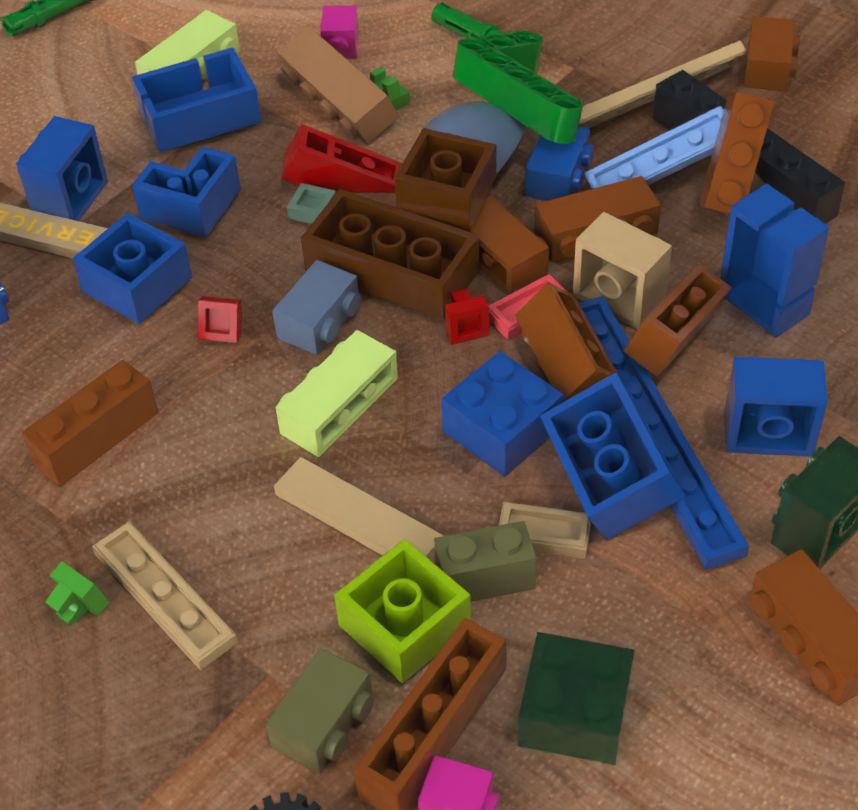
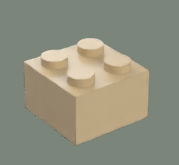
M603 212L576 238L573 295L581 301L603 296L616 319L638 330L645 317L666 297L672 245Z

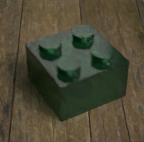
M838 436L826 449L822 446L817 448L810 456L806 468L799 475L792 473L785 479L778 491V496L781 497L780 505L771 521L775 525L771 539L773 546L788 556L802 549L814 564L821 569L858 532V447Z
M537 632L518 715L517 746L616 766L635 650Z

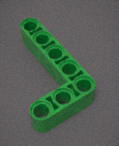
M514 31L463 38L458 41L452 77L456 81L499 107L544 138L559 144H571L576 141L583 102L536 74L543 37L529 31Z

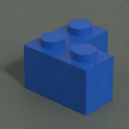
M206 147L200 148L184 170L150 161L132 184L140 219L202 237H207L241 190L235 155Z

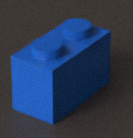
M579 127L576 141L571 144L555 143L540 135L526 166V197L549 201L581 190L584 180V167L591 166L594 155V145H589L590 129Z

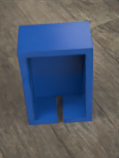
M234 48L203 56L209 87L206 90H203L199 63L196 58L131 77L139 112L150 131L159 153L261 122L257 88Z
M767 183L732 205L720 279L732 287L725 299L777 338L810 315L815 294L813 286L818 281L830 227L801 207L795 211L794 202Z

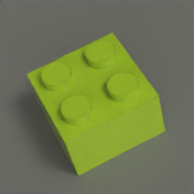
M405 538L334 594L339 626L402 684L440 652L464 617L471 620V595Z

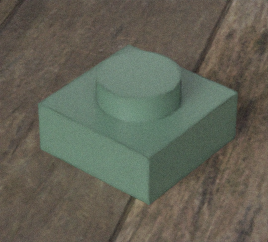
M301 183L286 207L288 219L312 224L334 197L336 191Z

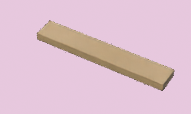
M741 40L587 104L583 106L579 127L589 129L654 101L656 84L682 69L699 81L730 69L745 54L746 49Z

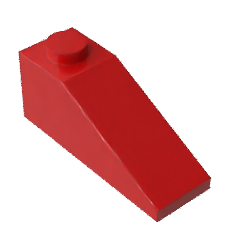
M301 124L284 154L281 179L297 186L303 183L335 190L336 192L339 189H343L349 192L395 193L394 177L402 163Z

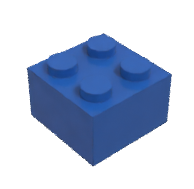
M54 116L46 127L39 132L37 138L16 163L30 210L75 221H80L108 183L94 125Z
M126 213L72 258L82 292L138 324L144 321L192 278L186 244L129 213Z
M499 351L441 398L442 431L506 477L550 438L540 415L563 403L564 394Z
M734 357L724 411L726 453L814 457L828 402L824 361Z

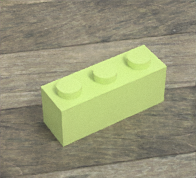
M205 10L135 61L137 75L196 58L203 81L207 78L203 56L229 48H234L237 54L241 52L237 25Z
M356 330L345 341L337 344L332 354L319 366L312 368L306 378L292 392L286 393L275 407L280 434L315 456L320 457L398 379L396 351Z

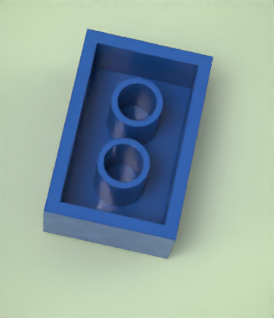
M617 372L540 415L588 518L606 540L686 497L634 397Z

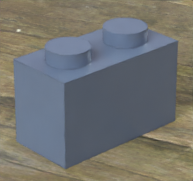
M316 260L272 310L277 339L318 355L327 343H331L336 338L339 328L347 318L355 315L359 309L361 296L358 291L357 276Z

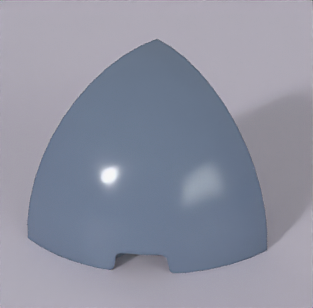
M478 101L462 103L448 108L434 117L424 128L496 144V166L498 173L521 140L526 125L492 103Z

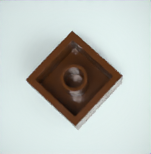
M423 128L394 177L396 208L450 226L471 230L497 180L496 144Z

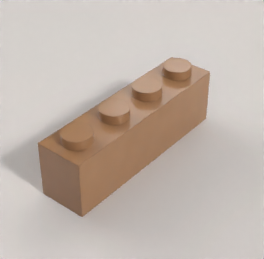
M308 25L276 52L284 63L280 69L293 84L299 81L301 83L299 86L304 94L312 102L318 99L320 101L319 106L330 119L333 120L337 116L340 119L338 121L340 126L351 138L357 135L368 145L399 118L388 95Z

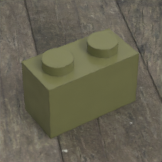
M525 521L434 538L436 566L471 595V602L535 589L536 556Z
M319 648L266 723L271 748L321 774L330 760L336 761L341 756L348 742L349 731L357 720L362 722L368 716L373 706L374 695L372 694L370 672Z

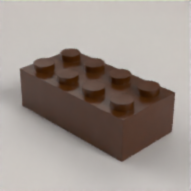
M343 189L338 190L301 237L305 271L316 260L356 275L359 291L443 321L446 318L445 305L453 303L451 292L467 288L479 270V235Z

